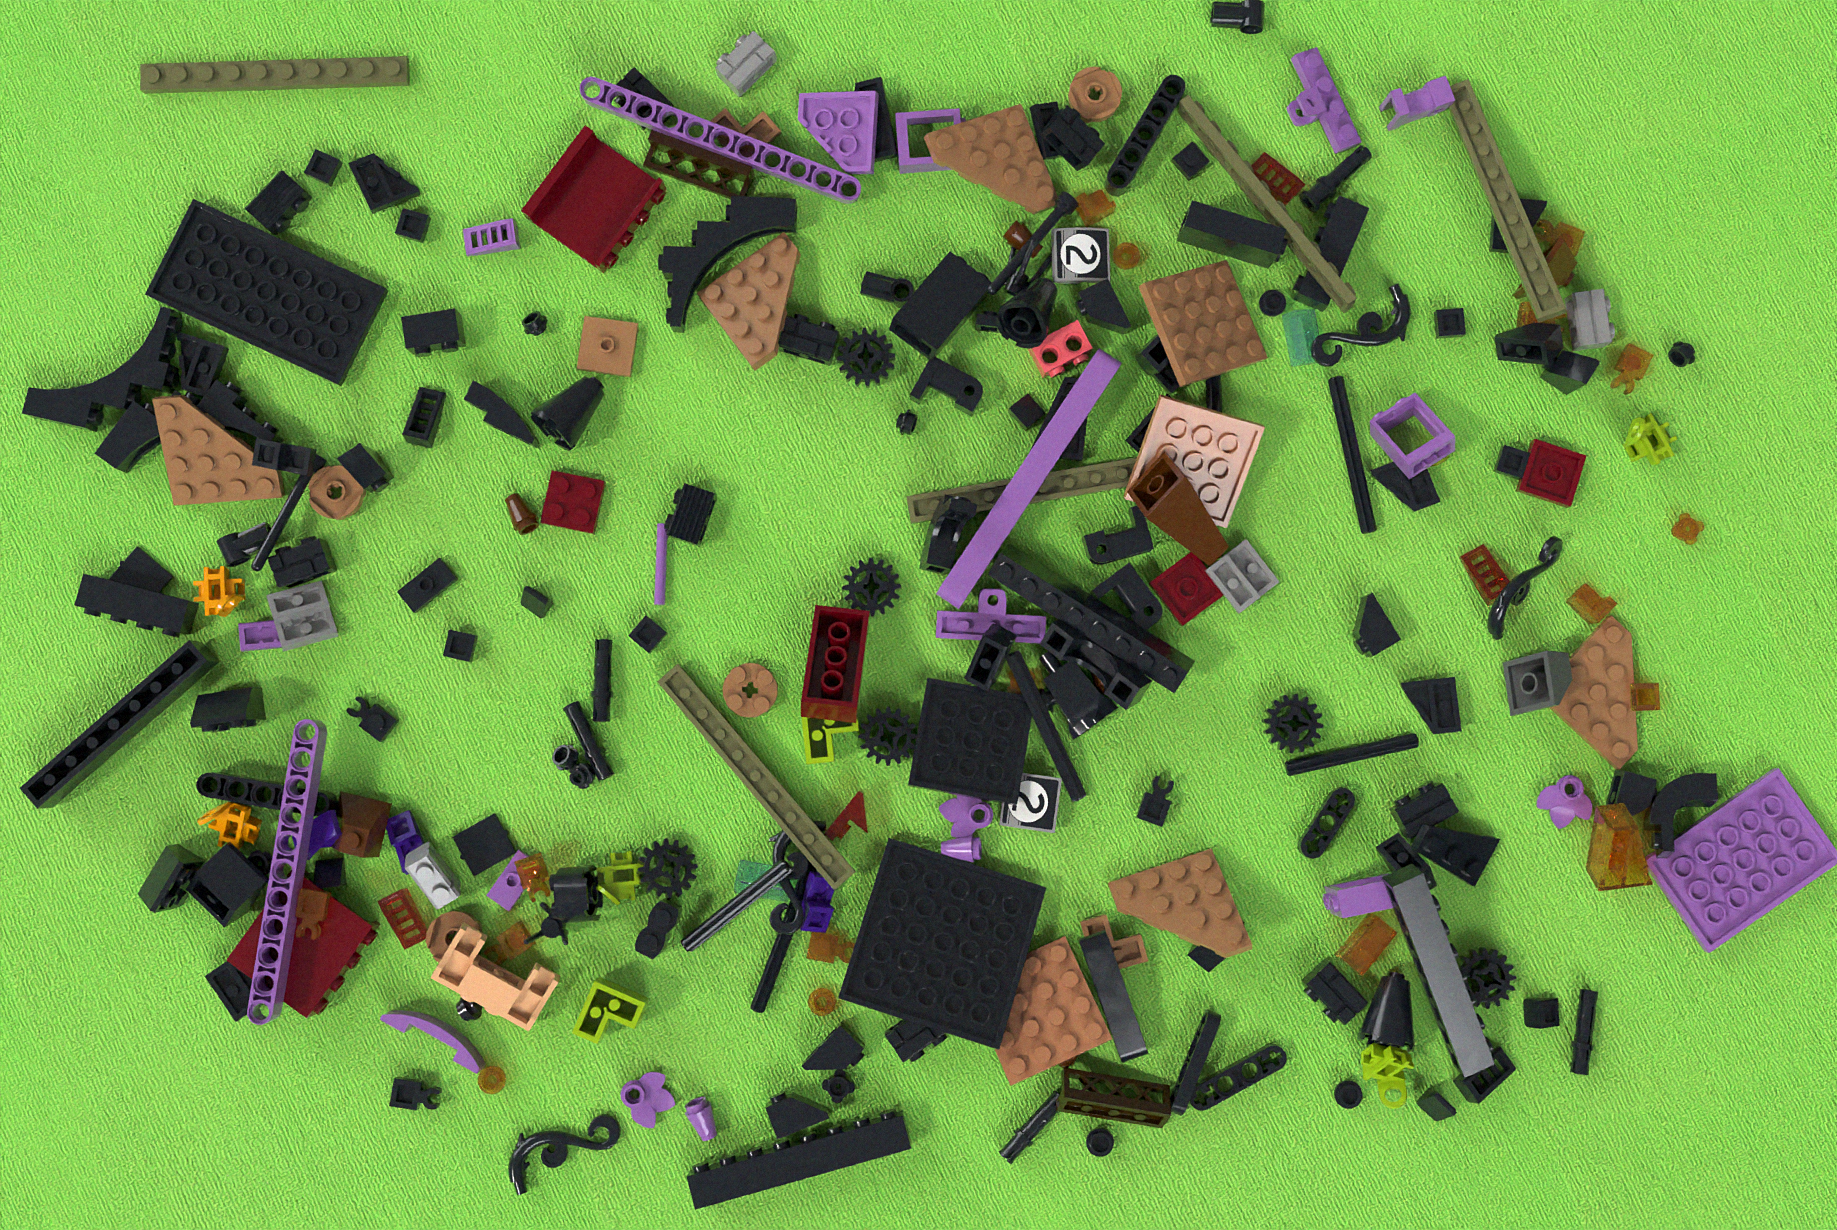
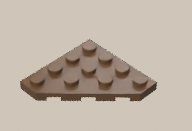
M1021 104L939 129L924 136L932 160L939 166H946L958 172V175L964 179L991 189V193L1009 202L1014 201L1025 207L1024 210L1032 214L1054 208L1055 199L1058 196Z
M785 232L697 293L754 371L777 356L779 349L778 340L780 332L783 331L787 315L786 306L794 286L796 264H799L801 256L798 248Z
M162 396L152 399L174 506L282 498L285 495L281 471L253 466L254 448L241 438L237 439L224 429L225 426L194 406L193 402L186 396Z
M1607 616L1569 657L1573 680L1560 704L1549 708L1613 768L1620 770L1638 750L1632 635L1615 618Z
M1212 848L1108 883L1118 912L1142 919L1148 925L1162 931L1165 929L1178 935L1180 939L1199 947L1202 945L1224 958L1252 950L1251 940Z

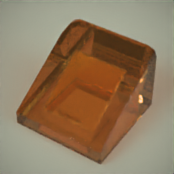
M1659 683L1629 684L1631 711L1660 710Z

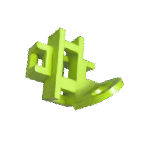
M1652 413L1648 414L1645 418L1637 417L1631 421L1626 442L1622 444L1631 462L1646 456L1650 465H1657L1661 463V460L1675 456L1669 443L1677 440V437L1673 436L1670 438L1665 427L1669 426L1668 422L1658 426ZM1651 434H1654L1659 444H1656ZM1631 445L1634 446V448L1636 449L1638 455L1635 454V452L1633 451Z
M631 851L616 854L610 853V866L596 868L598 875L596 889L618 906L621 903L619 900H635L634 885L639 884V881L644 877L643 875L636 874L638 868L643 867V865L632 863Z
M1372 1043L1361 1052L1363 1080L1367 1081L1371 1077L1377 1079L1379 1097L1382 1104L1390 1109L1400 1108L1407 1101L1406 1079L1403 1069L1405 1067L1409 1069L1414 1068L1411 1054L1397 1047H1385ZM1397 1089L1401 1092V1098L1396 1102H1390L1385 1098L1387 1091Z

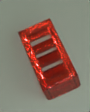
M1266 152L1251 165L1254 175L1258 180H1263L1269 186L1273 198L1276 201H1281L1285 207L1306 185L1300 178ZM1266 163L1268 167L1259 174L1257 170ZM1272 170L1275 171L1276 174L1270 180L1265 178ZM1281 177L1284 181L1276 187L1274 183ZM1287 184L1292 187L1287 193L1282 191Z
M1482 544L1460 556L1459 559L1480 596L1489 607L1510 581L1485 545ZM1480 556L1483 557V561L1475 565L1472 564L1471 561ZM1488 566L1489 570L1479 574L1478 570ZM1491 576L1495 578L1487 584L1484 581ZM1499 585V590L1495 592L1491 591L1492 588Z
M408 888L398 890L377 901L404 950L426 939L427 928ZM401 899L403 904L393 909L391 904ZM406 909L409 914L398 919L396 914ZM412 919L414 924L403 929L401 924ZM415 929L419 930V934L409 939L407 938V933Z

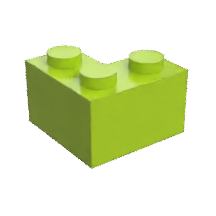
M858 713L856 723L802 717L806 765L834 762L832 734L859 731Z
M599 977L591 987L572 1033L598 1044L604 1038L611 1019L635 1029L640 1024L650 998Z

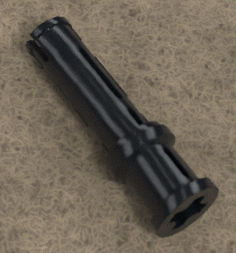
M1360 145L1327 176H1320L1312 188L1300 194L1302 204L1309 211L1317 212L1320 204L1327 198L1335 196L1337 188L1372 158L1369 149Z

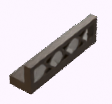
M651 130L648 138L651 146L643 163L644 168L730 200L731 196H747L754 178L752 166ZM656 150L667 153L670 162L661 166L652 163ZM688 161L693 164L695 171L684 175L678 172L676 165ZM712 170L717 172L720 180L708 184L703 181L700 174ZM734 179L744 182L740 195L728 191L725 183Z
M1065 1067L1061 1071L1062 1092L1056 1100V1111L1156 1128H1163L1171 1116L1169 1085ZM1069 1078L1078 1079L1085 1087L1082 1090L1070 1088ZM1103 1083L1111 1092L1109 1094H1102L1094 1085ZM1124 1087L1131 1088L1138 1096L1135 1099L1127 1098L1121 1089ZM1149 1092L1162 1093V1103L1154 1102L1147 1094Z

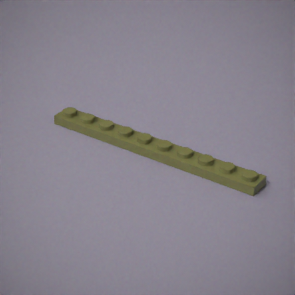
M407 56L140 64V90L145 94L410 86L409 59Z
M1467 79L1451 85L1455 101L1448 109L1535 317L1539 323L1565 314V304L1470 81Z
M1189 95L1179 101L1178 113L1268 223L1286 229L1284 238L1288 239L1287 246L1339 309L1346 313L1353 308L1357 299L1353 287L1347 282L1344 283L1338 276L1337 268L1331 262L1327 263L1321 256V250L1318 245L1307 239L1302 226L1297 221L1293 222L1287 215L1288 212L1284 204L1279 200L1276 201L1271 195L1269 186L1263 180L1259 181L1254 175L1251 164L1239 157L1235 145L1230 140L1226 141L1217 123L1213 120L1210 121L1205 116L1202 105L1198 101H1193Z
M1137 457L1050 472L1029 504L1126 488ZM1012 479L906 496L911 524L931 521L938 503L945 494L968 498L971 503L977 504L976 513L991 511Z
M679 664L657 681L834 890L856 873L854 868Z

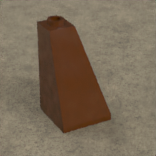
M1165 451L1127 491L1149 521L1207 565L1211 566L1229 547L1191 483Z

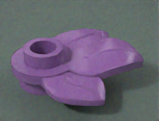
M1572 775L1563 776L1557 781L1556 785L1545 787L1540 792L1536 802L1537 808L1550 809V818L1558 829L1567 826L1575 815L1581 819L1589 820L1592 813V803L1584 794L1582 781ZM1567 784H1570L1572 786V792L1570 794H1567L1565 792V786Z
M957 795V798L950 799L939 806V811L943 817L954 823L951 829V836L956 838L972 835L977 828L988 826L993 819L992 808L981 799ZM977 809H981L985 813L984 818L981 820H977L974 817V812Z
M654 1071L645 1073L639 1080L628 1081L621 1090V1100L627 1107L631 1108L633 1120L646 1128H654L656 1112L666 1111L675 1106L672 1094L662 1087L666 1078L662 1073ZM637 1089L640 1092V1097L633 1098L630 1091Z

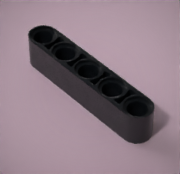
M1169 75L1162 81L1109 169L1105 180V189L1110 195L1121 196L1127 191L1177 108L1185 91V82L1180 76ZM1166 88H1175L1178 94L1171 95L1167 93ZM1155 109L1161 110L1165 116L1158 118L1153 115L1152 111ZM1147 132L1150 134L1151 139L1143 140L1139 137L1138 133ZM1133 154L1137 157L1138 161L1135 163L1128 162L1125 155ZM1115 176L1121 177L1124 180V184L1115 185L1111 178Z
M223 772L204 773L196 782L198 792L205 797L276 810L281 809L285 783ZM213 778L218 782V787L215 791L210 788V782ZM240 782L245 787V792L242 796L237 793V786ZM297 786V790L300 794H303L306 787ZM266 787H269L272 792V797L269 801L263 796ZM318 789L314 816H319L329 810H336L337 797L332 792ZM320 796L326 801L323 811L317 807V800ZM296 807L293 813L301 814V811Z
M1102 930L1080 938L1079 942L1121 1062L1124 1063L1147 1055L1148 1051L1106 931Z

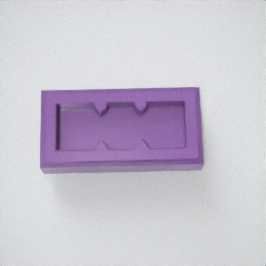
M274 620L238 623L241 652L282 648Z
M518 850L486 896L506 910L511 911L542 864L522 850Z

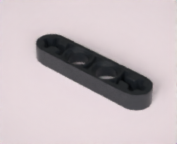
M1208 1009L1200 1020L1170 1096L1171 1112L1180 1116L1187 1109L1220 1025L1221 1014Z
M1271 1043L1255 1050L1197 1082L1189 1103L1199 1111H1204L1283 1068L1287 1060L1285 1051L1280 1046ZM1272 1050L1275 1053H1279L1280 1055L1276 1057L1278 1062L1274 1064L1271 1061H1267L1263 1064L1266 1067L1263 1071L1256 1058L1260 1057V1060L1264 1061L1270 1057L1269 1051ZM1246 1063H1253L1256 1066V1073L1251 1078H1246L1242 1075V1067ZM1223 1076H1228L1232 1079V1086L1227 1091H1221L1217 1086L1218 1080ZM1211 1083L1218 1096L1214 1098V1095L1209 1093L1204 1097V1103L1194 1102V1099L1197 1097L1196 1092L1199 1090L1202 1093L1210 1091L1207 1085Z

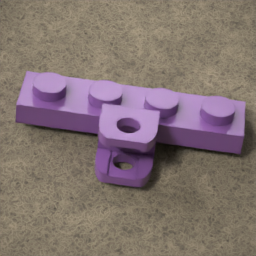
M1315 47L1295 54L1291 61L1305 90L1286 107L1292 123L1295 126H1305L1319 119L1335 154L1357 147L1362 141L1318 48ZM1296 109H1300L1303 112V117L1296 114Z
M983 588L979 593L978 612L937 610L936 638L981 640L983 634L994 623L1013 632L1017 636L1015 642L1040 643L1045 635L1046 616L1006 614L1005 592L1002 589ZM990 595L997 596V602L993 605L987 602Z

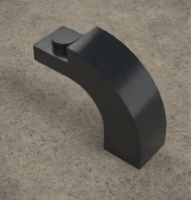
M945 494L941 498L927 531L919 569L946 575L952 570L961 531L966 522L976 515L977 504L971 503L968 498Z
M1694 773L1681 776L1667 784L1651 802L1644 816L1643 830L1655 831L1651 835V847L1656 849V858H1669L1675 852L1673 819L1677 810L1685 807L1711 808L1718 801L1716 773Z

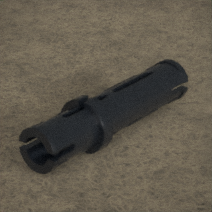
M595 640L594 691H591V697H593V722H610V701L613 697V692L611 691L613 640Z
M576 701L565 706L563 711L585 752L584 758L586 761L589 760L598 781L600 782L613 776L615 773L604 754L606 750L604 746H600L580 702Z
M1580 989L1574 1041H1571L1573 1055L1570 1072L1589 1075L1591 1051H1594L1592 1037L1598 992Z
M1056 1090L1053 1091L1020 1129L1017 1128L1014 1131L1015 1135L999 1151L1000 1155L1004 1159L1006 1158L1007 1162L1011 1165L1027 1146H1032V1140L1057 1114L1056 1100L1060 1094Z

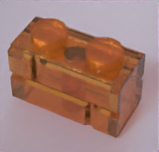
M1368 913L1344 942L1345 946H1341L1335 953V956L1355 973L1363 976L1396 936L1397 932L1378 916Z

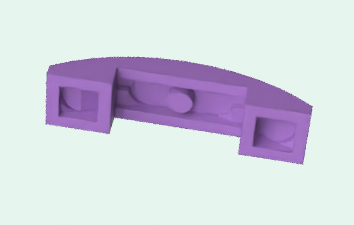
M406 1010L389 1011L380 1018L381 1021L403 1033L415 1026L455 1048L458 1051L453 1061L476 1074L486 1065L478 1050L462 1033L438 1018Z

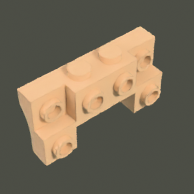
M463 922L433 971L431 979L459 993L464 1000L476 1002L483 1006L488 1013L495 1016L499 1015L529 1031L557 986L560 975L536 962L528 977L524 980L478 955L488 935Z

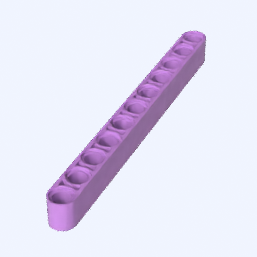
M587 77L580 84V94L586 104L591 107L752 166L755 170L844 204H852L860 196V182L853 176L602 79ZM591 86L600 88V93L595 98L586 96V91ZM616 96H623L626 98V103L623 107L616 108L612 106V100ZM649 106L652 108V113L649 117L642 118L638 116L639 108ZM670 115L678 119L677 125L672 128H668L663 124L664 119ZM692 126H701L704 129L702 136L698 138L690 136L689 130ZM720 135L728 137L729 144L723 148L716 146L714 143L716 137ZM750 145L755 149V153L751 157H743L740 154L741 147ZM769 155H776L780 159V164L776 167H769L765 163V159ZM802 165L806 173L802 177H795L790 171L792 166ZM820 174L829 176L831 180L830 185L826 187L819 186L816 182L817 176ZM845 184H851L855 187L856 193L851 197L845 196L841 191V187Z
M1100 348L1097 350L940 586L936 595L958 609L962 606L1122 363Z
M303 719L295 725L247 1009L249 1020L256 1025H263L277 1019L283 1007L327 739V727L320 720ZM309 725H313L315 728V735L312 739H309L306 735ZM305 752L311 757L310 764L307 767L302 763V756ZM300 780H303L306 784V790L303 794H300L297 790V784ZM296 807L301 811V819L298 822L294 820L292 814ZM291 835L297 840L294 850L288 845V839ZM286 863L292 867L290 877H287L283 872ZM281 891L285 892L288 897L286 905L279 901ZM276 919L280 920L283 924L281 933L277 932L274 928ZM272 947L278 951V959L276 961L270 957V949ZM267 975L274 981L272 989L268 988L265 984ZM262 1003L269 1009L268 1017L264 1016L260 1011Z

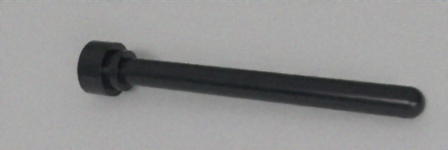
M1061 192L1055 199L1054 210L988 286L987 291L990 295H996L1021 266L1032 239L1036 240L1035 249L1062 216L1066 217L1074 212L1078 207V202L1072 195L1067 192Z
M317 454L313 474L323 468L327 462ZM300 474L251 564L254 571L262 570L312 476Z

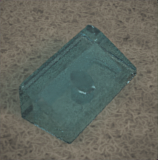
M1315 309L1293 310L1284 314L1282 321L1291 366L1315 364L1316 362L1312 358L1310 350L1312 342L1319 336Z
M740 860L734 883V892L739 894L773 865ZM779 882L761 896V898L787 902L789 899Z

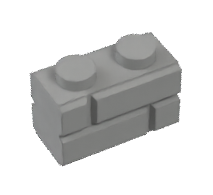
M752 31L748 36L746 34L742 35L735 43L736 48L730 54L724 53L716 62L715 70L717 76L738 97H741L777 61L775 51L755 31Z
M1604 289L1575 292L1564 299L1573 351L1602 348L1612 343V339L1615 336V328L1613 323H1609L1608 312L1610 311L1611 303L1609 297L1605 296Z
M430 841L406 855V871L436 910L460 896L461 882L439 853H436V849Z

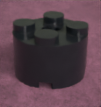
M595 865L559 868L556 874L550 875L549 885L551 891H554V902L551 905L553 919H559L563 924L599 920L601 914L596 915L597 908H603V894L596 889L598 876L595 877L593 872L597 870Z

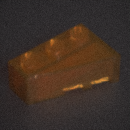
M1624 803L1596 806L1586 871L1597 890L1606 891L1653 885L1647 869L1648 864L1644 858L1643 845L1637 823Z

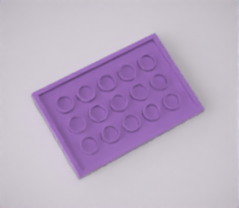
M1773 768L1674 837L1675 852L1669 858H1656L1655 850L1641 860L1702 949L1710 953L1837 864V850L1780 769Z

